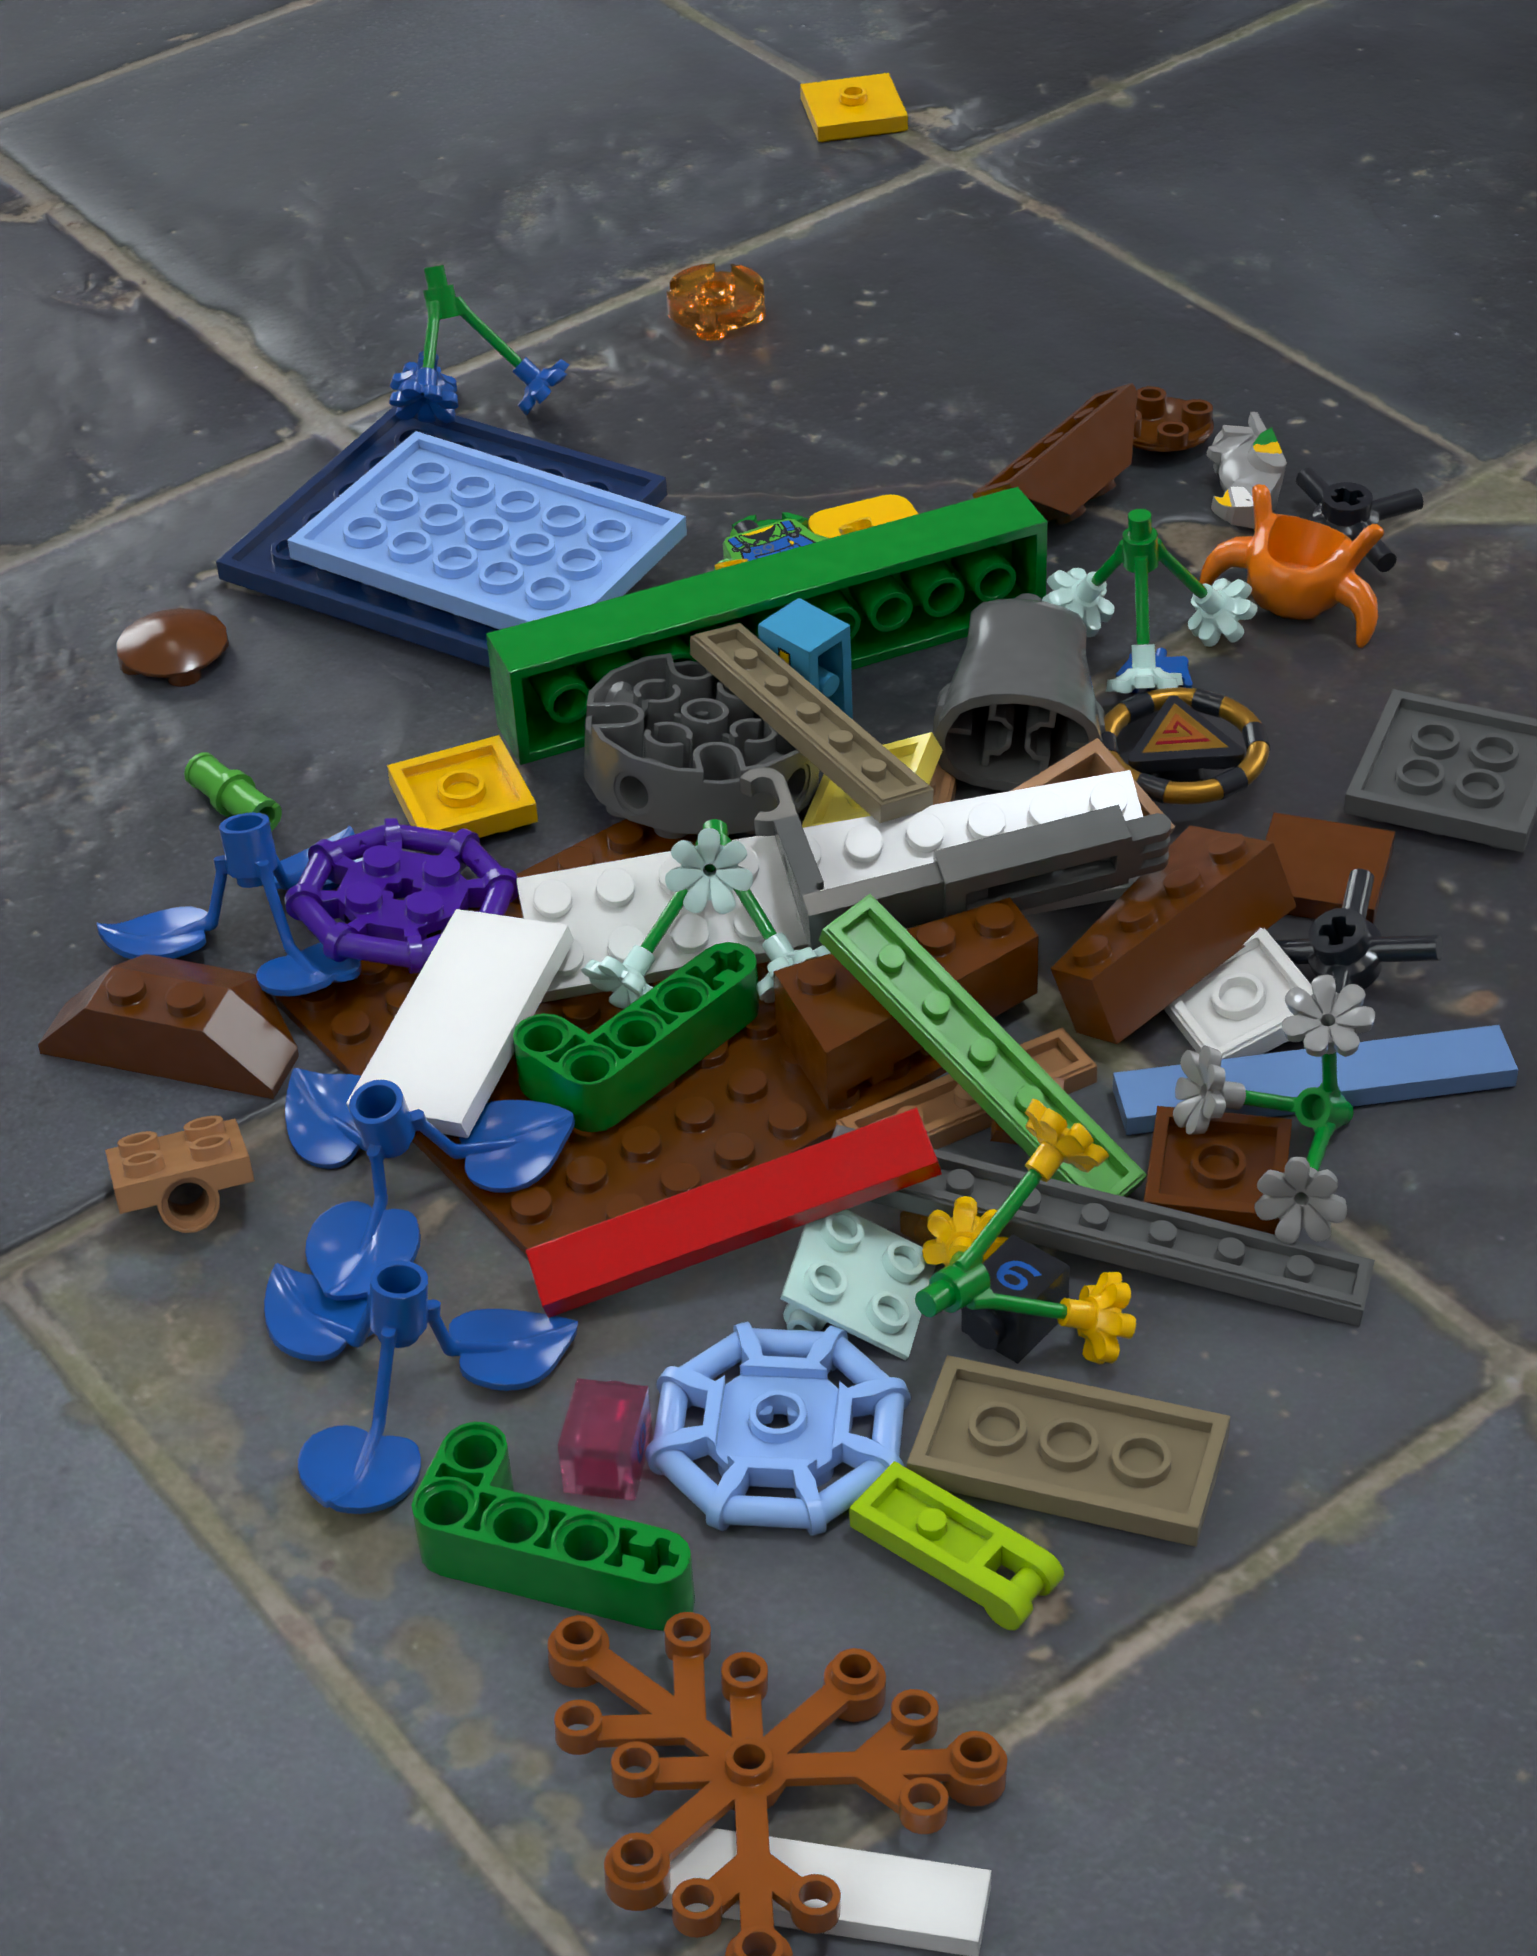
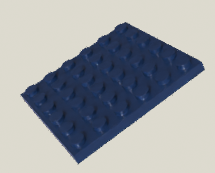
M393 406L216 561L220 580L490 668L486 633L499 629L291 559L287 540L415 431L655 507L667 496L666 477L455 415V421L451 423H444L437 417L434 423H423L418 420V414L410 420H401L395 416L397 407Z

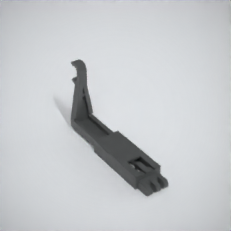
M760 767L749 770L740 777L741 793L753 797L759 792H768L776 800L778 806L776 809L769 812L760 811L755 817V834L759 836H775L808 945L812 950L823 945L819 941L822 929L868 894H871L906 929L1009 897L1019 910L1022 911L1129 884L1130 878L1161 871L1168 865L1171 820L1169 817L1156 813L1125 821L1118 804L933 851V863L822 890L824 889V881L798 817L784 776L775 769Z

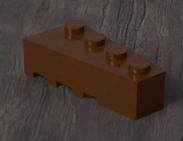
M1190 825L1170 845L1167 867L1161 871L1140 876L1050 968L1076 1033L1114 1044L1120 1043L1244 948L1245 945L1243 944L1260 928L1267 930L1296 908L1295 900L1274 843L1245 837L1241 834H1230Z
M1010 897L906 929L992 1018L1038 993L1039 935ZM832 953L773 971L776 1029L828 1111L847 1101V1090L865 1080L872 1085L879 1083L894 1074L895 1063L917 1051H920L925 1056L929 1054Z

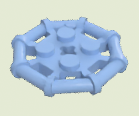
M748 1321L735 1324L732 1334L680 1367H667L657 1379L656 1386L660 1393L653 1441L645 1450L648 1466L653 1473L665 1475L706 1515V1524L718 1530L724 1531L730 1525L807 1529L810 1536L826 1532V1524L848 1510L894 1461L904 1466L900 1459L903 1414L911 1400L908 1388L902 1379L889 1377L848 1341L847 1331L841 1328L829 1326L825 1331L752 1328ZM741 1361L740 1375L727 1384H725V1375L716 1381L712 1380ZM837 1368L855 1385L847 1388L840 1381L838 1389L828 1380V1373ZM696 1406L705 1409L703 1425L684 1428L686 1413L689 1407ZM775 1414L787 1415L790 1426L775 1429L763 1424L771 1423ZM874 1416L872 1440L851 1433L853 1417ZM709 1455L718 1463V1471L722 1476L719 1484L717 1485L693 1460ZM844 1462L855 1468L818 1493L817 1487L824 1485L832 1478L834 1467ZM749 1486L792 1488L795 1491L796 1498L745 1496Z

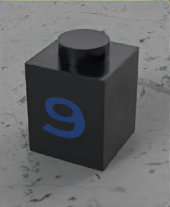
M1014 1234L982 1263L988 1271L990 1289L993 1293L1060 1303L1063 1298H1069L1070 1266ZM967 1306L961 1308L962 1332L969 1335L981 1347L993 1349L1017 1364L1058 1324L1057 1319L995 1309L972 1310Z

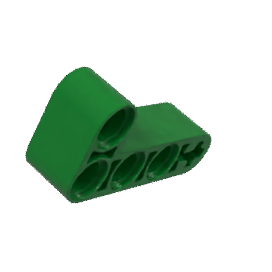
M724 942L715 944L705 949L591 1034L586 1033L571 1022L555 1014H537L522 1020L515 1027L513 1033L518 1082L521 1092L532 1101L556 1105L572 1112L575 1119L574 1128L578 1130L598 1132L616 1125L756 1018L759 1011V995L756 990L758 973L755 953L749 947L739 943Z
M475 1421L461 1424L451 1430L443 1439L414 1494L411 1505L421 1560L429 1571L447 1578L650 1630L663 1631L667 1621L672 1616L682 1612H693L695 1593L691 1552L688 1543L679 1534L667 1529L514 1492L506 1437L498 1427L492 1424Z

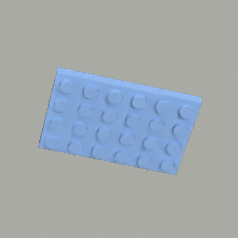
M415 431L287 541L291 559L500 630L625 595L687 535L686 516Z

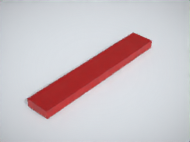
M916 1107L526 1250L542 1307L547 1317L550 1318L942 1175V1172Z

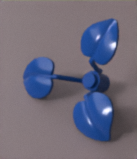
M262 813L238 814L225 819L219 825L225 855L217 856L213 859L216 874L208 913L200 908L185 906L157 911L118 924H102L97 922L98 933L104 943L115 953L125 958L133 959L144 954L171 959L184 956L203 947L206 944L205 932L211 931L218 926L227 874H229L231 877L236 878L237 885L241 887L253 888L263 885L284 950L287 956L278 957L264 963L256 973L257 981L264 992L275 996L308 994L323 989L331 983L353 980L360 975L362 970L361 960L348 958L343 962H336L326 957L321 943L314 944L302 951L295 945L277 889L289 890L297 885L309 861V848L280 861L276 854L269 817ZM348 826L327 840L333 842L355 833L352 827ZM362 857V858H359V859H356V860H353V861H354V862L362 861V860H363V857ZM327 879L322 890H331L340 885Z
M294 1068L287 1089L285 1119L289 1139L297 1155L312 1166L333 1169L347 1164L356 1155L359 1148L367 1151L372 1170L374 1203L372 1207L359 1201H349L335 1205L316 1219L308 1233L305 1250L307 1263L321 1286L325 1297H330L334 1300H352L367 1297V1291L370 1289V1276L376 1267L396 1260L413 1263L417 1257L421 1240L417 1218L407 1210H386L388 1195L383 1162L384 1158H395L406 1152L414 1138L415 1131L422 1132L451 1158H466L465 1171L469 1180L474 1185L492 1192L508 1193L533 1185L551 1169L574 1128L575 1119L573 1113L556 1105L536 1101L501 1100L486 1103L469 1137H459L461 1144H456L427 1121L423 1110L417 1109L409 1112L400 1087L389 1080H373L361 1085L351 1096L348 1109L346 1102L361 1078L360 1075L324 1074Z
M396 1260L379 1265L371 1273L370 1289L367 1291V1297L352 1300H334L330 1297H325L314 1275L301 1273L276 1263L266 1288L264 1314L268 1334L281 1351L298 1359L316 1362L335 1358L344 1350L347 1344L352 1347H361L364 1345L366 1338L372 1334L377 1335L381 1342L373 1418L369 1433L358 1427L341 1425L329 1427L313 1434L304 1443L298 1457V1476L302 1486L323 1507H331L337 1512L349 1514H365L384 1510L404 1499L413 1490L421 1473V1455L417 1444L405 1437L382 1435L386 1424L394 1348H404L414 1344L426 1330L427 1323L430 1324L443 1353L447 1356H460L459 1369L464 1378L476 1385L489 1389L510 1391L531 1387L542 1381L554 1370L577 1335L578 1321L558 1316L548 1318L546 1314L509 1309H479L463 1313L454 1318L449 1324L448 1332L440 1316V1301L435 1299L428 1300V1275L421 1266L415 1263Z

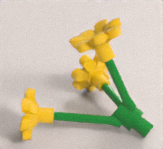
M1032 1099L1025 1112L1029 1117L1025 1127L1037 1138L1040 1146L1025 1164L1029 1171L998 1210L990 1209L981 1218L977 1216V1202L974 1198L968 1196L959 1197L955 1200L953 1217H950L942 1210H935L927 1218V1228L937 1239L928 1240L923 1244V1258L927 1264L938 1265L943 1263L945 1267L934 1273L929 1280V1285L916 1293L915 1303L921 1314L929 1318L942 1311L954 1313L965 1306L972 1310L995 1309L1057 1319L1060 1326L1077 1328L1078 1336L1085 1338L1082 1352L1085 1359L1099 1365L1105 1362L1112 1364L1117 1360L1120 1352L1119 1342L1116 1337L1131 1339L1136 1328V1318L1131 1314L1122 1313V1309L1130 1302L1131 1289L1128 1283H1121L1122 1275L1120 1272H1104L1100 1274L1096 1285L1083 1286L1079 1300L1063 1298L1060 1303L993 1293L990 1289L988 1271L982 1264L1008 1239L998 1236L1036 1188L1040 1180L1048 1182L1063 1162L1071 1163L1079 1170L1088 1173L1109 1157L1108 1152L1104 1148L1093 1144L1094 1139L1083 1125L1074 1123L1068 1129L1067 1121L1060 1114L1050 1108H1046L1037 1099Z

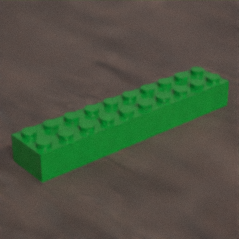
M1014 487L486 633L497 727L520 765L585 747L588 694L608 672L643 657L671 653L674 663L684 661L698 662L690 655L691 636L741 623L759 639L758 624L798 598L850 625L851 670L968 637L971 611L981 603L998 599H1015L1017 596L1026 593L1037 595L1041 599L1046 596L1047 520L1019 487Z

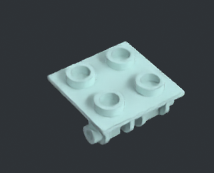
M847 1209L805 1224L780 1297L781 1300L788 1303L783 1313L784 1320L787 1323V1330L820 1331L828 1322L906 1361L909 1357L921 1317V1312L915 1303V1295L918 1291L929 1285V1280L934 1273L936 1265L926 1263L921 1246Z

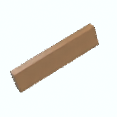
M1063 1027L1020 1044L1050 1077L1064 1079V1091L1067 1094L1097 1082V1065ZM948 1074L836 1120V1125L858 1129L917 1107L932 1147L937 1150L991 1127L992 1118Z

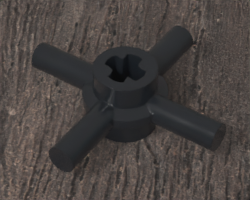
M1312 468L1301 470L1296 477L1297 485L1317 505L1313 510L1312 517L1307 518V520L1338 530L1347 535L1352 541L1369 525H1379V521L1421 510L1424 504L1423 496L1417 488L1373 500V495L1368 488L1351 482L1335 483L1329 486ZM1381 539L1365 555L1380 572L1391 570L1397 561L1396 555Z
M1354 869L1349 873L1342 908L1327 911L1319 916L1310 928L1309 939L1275 940L1295 965L1309 964L1312 972L1317 977L1321 975L1333 976L1337 993H1340L1349 984H1356L1362 989L1372 985L1381 973V962L1441 961L1443 956V941L1440 935L1382 937L1378 928L1373 923L1365 920L1374 883V875L1365 869Z

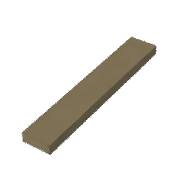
M741 623L695 634L690 637V655L879 823L921 812L933 805L934 789Z

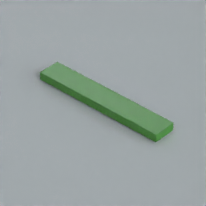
M868 894L822 929L819 941L1029 1157L1040 1146L1037 1138L1025 1127L1029 1120L1025 1112L1032 1099H1037L1046 1108H1050L1060 1114L1067 1121L1068 1129L1074 1123L1083 1125L1094 1139L1093 1144L1101 1146L1109 1154V1157L1098 1167L1095 1166L1088 1173L1079 1170L1071 1163L1063 1162L1051 1179L1123 1197H1128L1143 1184L1147 1174L871 894Z

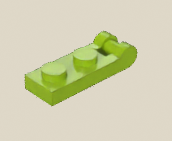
M896 1461L849 1507L850 1527L980 1604L995 1623L1007 1630L1015 1631L1019 1629L1033 1612L1032 1601L1038 1595H1049L1063 1580V1567L1049 1551ZM1001 1565L1015 1572L1010 1581L995 1572Z

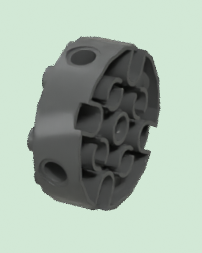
M671 653L643 657L611 670L589 691L585 723V780L598 801L606 805V811L609 814L653 827L654 832L663 838L678 839L687 834L698 835L703 828V824L711 819L725 822L728 827V835L742 832L756 835L754 819L760 811H772L778 806L774 796L768 792H759L753 797L741 793L740 777L747 771L755 768H772L784 776L797 814L809 804V801L818 789L819 769L699 662L684 661L674 663Z

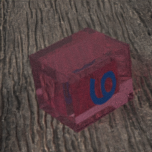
M577 1378L558 1442L564 1493L635 1501L646 1461L645 1450L650 1444L653 1435L648 1386L627 1384L621 1381H598Z

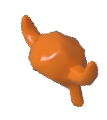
M1261 484L1253 486L1254 536L1234 537L1218 544L1207 557L1202 567L1199 581L1202 584L1212 585L1229 568L1247 569V583L1252 587L1251 595L1261 608L1288 619H1314L1324 611L1341 603L1349 608L1355 617L1356 645L1359 648H1363L1375 632L1378 621V602L1371 586L1355 573V569L1365 555L1384 535L1383 528L1378 524H1371L1364 528L1357 538L1352 541L1344 533L1324 524L1296 516L1274 514L1269 489L1266 485Z

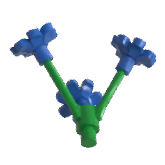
M444 265L424 268L428 287L427 290H423L428 313L424 351L418 354L417 363H405L402 373L393 375L390 387L391 389L398 390V392L391 393L389 404L397 407L395 416L401 420H410L418 414V420L423 423H434L436 417L444 423L455 421V409L459 407L458 396L455 393L457 392L456 379L442 374L441 368L437 367L439 356L436 354L441 319L461 316L515 367L512 372L526 385L524 397L518 404V407L525 415L531 412L536 404V400L540 404L549 396L551 389L548 386H556L567 376L564 371L570 364L560 359L552 367L540 370L527 357L522 360L468 307L461 296L456 297L454 285H448Z

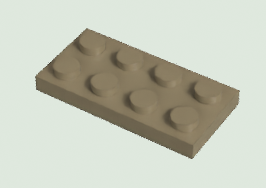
M947 1355L908 1458L907 1468L946 1491L1197 1547L1229 1437L1230 1416Z

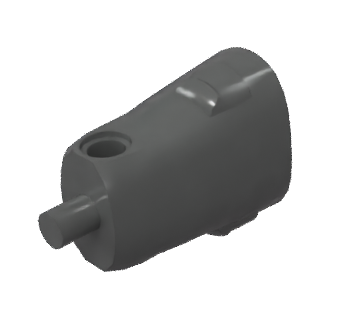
M1030 593L1021 594L1015 599H998L983 602L971 611L966 649L955 671L952 682L939 692L933 720L934 736L943 749L938 763L944 771L956 779L974 786L1011 791L1096 738L1102 742L1101 734L1106 731L1105 714L1095 698L1086 659L1087 628L1078 613L1062 606L1044 602L1037 595Z

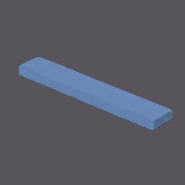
M1499 1025L1360 1042L1358 1050L1353 1055L1344 1057L1337 1053L1338 1085L1341 1094L1352 1107L1516 1086L1518 1075L1517 1065ZM1305 1049L1221 1060V1067L1225 1069V1081L1242 1083L1245 1086V1090L1298 1097L1303 1090L1310 1087L1318 1088L1322 1083L1321 1057L1311 1056L1306 1053ZM1181 1065L1113 1073V1093L1126 1135L1154 1132L1157 1106L1176 1107L1179 1102L1184 1101L1178 1100L1175 1097L1177 1080L1180 1077L1188 1078L1184 1074ZM1243 1105L1239 1110L1225 1108L1226 1113L1266 1117L1295 1114L1293 1112Z

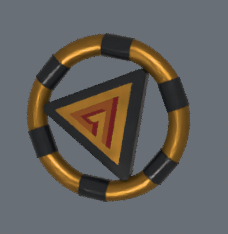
M1200 688L1156 689L1141 692L1123 700L1105 715L1106 731L1101 734L1104 746L1126 771L1131 770L1133 779L1152 801L1163 804H1201L1223 800L1246 789L1261 774L1270 752V744L1265 726L1254 713L1241 703L1227 697V695ZM1159 711L1129 755L1128 764H1126L1120 756L1117 736L1127 724ZM1199 713L1223 718L1238 728L1243 735L1247 751L1245 758V751L1242 747ZM1204 769L1222 771L1230 769L1209 780L1203 781Z

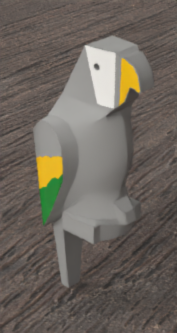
M1250 412L1248 419L1249 427L1222 425L1221 431L1215 437L1212 446L1208 447L1207 456L1214 462V472L1219 474L1220 485L1224 491L1223 497H1213L1212 511L1231 525L1253 529L1255 528L1252 498L1253 486L1257 484L1266 485L1271 495L1272 510H1276L1287 465L1272 427L1266 429L1258 412Z

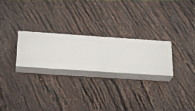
M709 1828L670 1862L671 1885L669 1893L655 1907L672 1910V1895L680 1883L692 1878L708 1880L737 1855L736 1831ZM769 1837L770 1853L803 1877L810 1874L825 1875L834 1880L839 1886L841 1892L840 1918L838 1923L831 1930L824 1932V1934L965 1956H979L991 1890V1870ZM817 1899L808 1900L803 1903L811 1908H821L827 1905L826 1902ZM773 1900L774 1926L799 1929L793 1923L790 1912ZM739 1901L722 1915V1918L740 1920ZM700 1903L685 1907V1909L692 1912H702L709 1908L707 1905Z

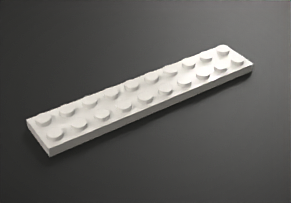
M1131 770L935 804L921 812L879 823L872 816L804 827L803 830L824 881V889L822 890L933 863V851L1118 804L1125 821L1143 817ZM753 836L736 839L747 850L746 858L738 866L745 867L752 872L753 883L750 890L776 932L784 933L794 950L809 947L775 836ZM671 851L516 878L523 919L568 925L574 938L541 1003L603 992L589 981V977L585 976L581 969L590 960L602 962L606 956L615 958L623 963L634 945L641 946L675 893L670 891L665 883L666 873L681 866L672 857ZM1140 876L1130 878L1129 884L1022 910L1021 913L1025 916L1119 899ZM733 889L731 892L736 906L729 913L719 914L716 912L711 900H707L705 908L700 913H692L684 906L682 907L652 953L655 961L644 976L646 983L663 981L705 949L724 942L739 943L749 947L755 953L757 964L770 962L769 957L762 948V944L765 941Z

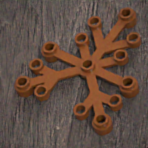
M682 1612L672 1616L665 1625V1652L668 1658L673 1661L674 1695L611 1651L608 1634L597 1621L588 1616L575 1615L563 1619L548 1638L549 1671L557 1682L574 1688L588 1687L599 1682L641 1713L634 1715H602L600 1709L590 1701L581 1699L568 1701L557 1709L554 1716L555 1740L561 1750L573 1755H583L594 1751L596 1748L618 1747L611 1758L612 1784L618 1793L626 1797L640 1798L651 1794L653 1791L701 1789L651 1833L636 1832L624 1835L609 1849L604 1860L605 1890L609 1899L614 1904L630 1911H644L659 1905L667 1897L670 1890V1862L730 1810L735 1811L737 1855L708 1880L692 1878L683 1881L675 1888L672 1895V1920L674 1926L682 1934L694 1938L705 1937L714 1933L721 1925L722 1915L739 1901L741 1931L729 1942L725 1956H793L788 1941L774 1929L773 1900L789 1911L793 1923L800 1930L807 1933L819 1934L827 1932L839 1921L841 1892L834 1880L821 1874H810L802 1877L770 1853L767 1809L776 1803L786 1787L857 1784L899 1814V1819L903 1826L917 1834H932L939 1831L945 1825L948 1817L949 1796L953 1800L967 1806H984L996 1801L1003 1794L1006 1787L1007 1755L997 1740L988 1733L982 1731L962 1733L946 1749L909 1750L914 1744H922L931 1740L938 1729V1702L933 1695L920 1689H909L897 1694L891 1704V1720L856 1751L797 1753L835 1719L839 1718L851 1722L865 1721L876 1716L884 1707L886 1672L875 1656L863 1649L851 1648L838 1653L825 1668L824 1685L765 1736H763L761 1701L768 1692L767 1663L761 1656L752 1652H738L730 1655L724 1660L721 1667V1691L726 1700L730 1702V1737L706 1719L704 1660L711 1652V1626L704 1616L694 1612ZM684 1636L696 1637L697 1639L692 1641H683L679 1638ZM749 1676L754 1678V1680L743 1682L735 1678ZM920 1714L924 1718L914 1720L905 1717V1715ZM575 1724H584L589 1726L588 1728L583 1730H572L568 1728ZM685 1745L699 1756L659 1758L657 1751L652 1746ZM633 1766H640L646 1769L640 1773L625 1771V1769ZM927 1802L935 1807L919 1809L914 1807L913 1804ZM817 1899L826 1902L827 1905L821 1908H811L803 1903L808 1900ZM695 1903L704 1904L709 1907L702 1912H692L685 1909L688 1905Z

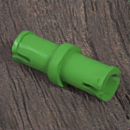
M201 752L189 760L184 772L185 780L193 788L199 789L209 797L211 805L217 812L226 817L243 813H262L269 817L271 831L277 827L282 815L281 806L256 789L255 783L250 776L240 770H230L208 752Z

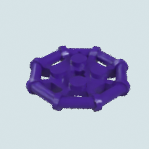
M384 818V825L333 842L321 839L312 845L308 850L309 861L297 885L291 887L285 895V906L287 913L292 918L302 921L320 941L326 957L336 962H343L351 958L406 967L409 969L410 974H417L421 972L456 909L468 910V907H481L476 912L504 916L510 902L514 901L519 895L516 880L518 876L513 870L503 868L479 844L478 834L466 828L460 829L455 833L399 824L397 818ZM402 849L412 850V851H419V852H425V853H431V854H438V855H435V856H434V855L421 854V853H415V852H409V851H402ZM362 857H363V860H362V861H359V862H354V861H353V860H356V859H359V858H362ZM468 866L478 878L466 880L460 873ZM327 879L340 885L337 891L322 890ZM397 898H405V900H396V899H397ZM340 918L343 922L337 923L334 919ZM347 918H349V920H350L351 922L348 923V924H345ZM441 930V934L427 938V934Z

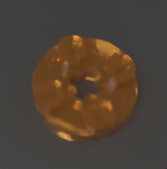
M715 263L700 264L677 273L669 282L670 291H667L668 316L677 324L696 330L697 337L702 340L712 341L721 339L726 335V331L761 322L766 317L764 281L757 272L745 266L731 264V272H715Z

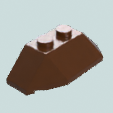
M1130 383L1093 395L1080 408L994 478L972 494L973 497L978 498L1019 487L1047 521L1055 519L1057 525H1062L1081 516L1086 511L1084 503L1089 499L1097 498L1112 490L1117 485L1114 478L1131 465L1137 404V390L1134 384Z
M144 954L111 967L65 1003L38 1043L40 1054L269 1099L275 1098L299 1057L298 1047L271 994L261 989L256 974Z

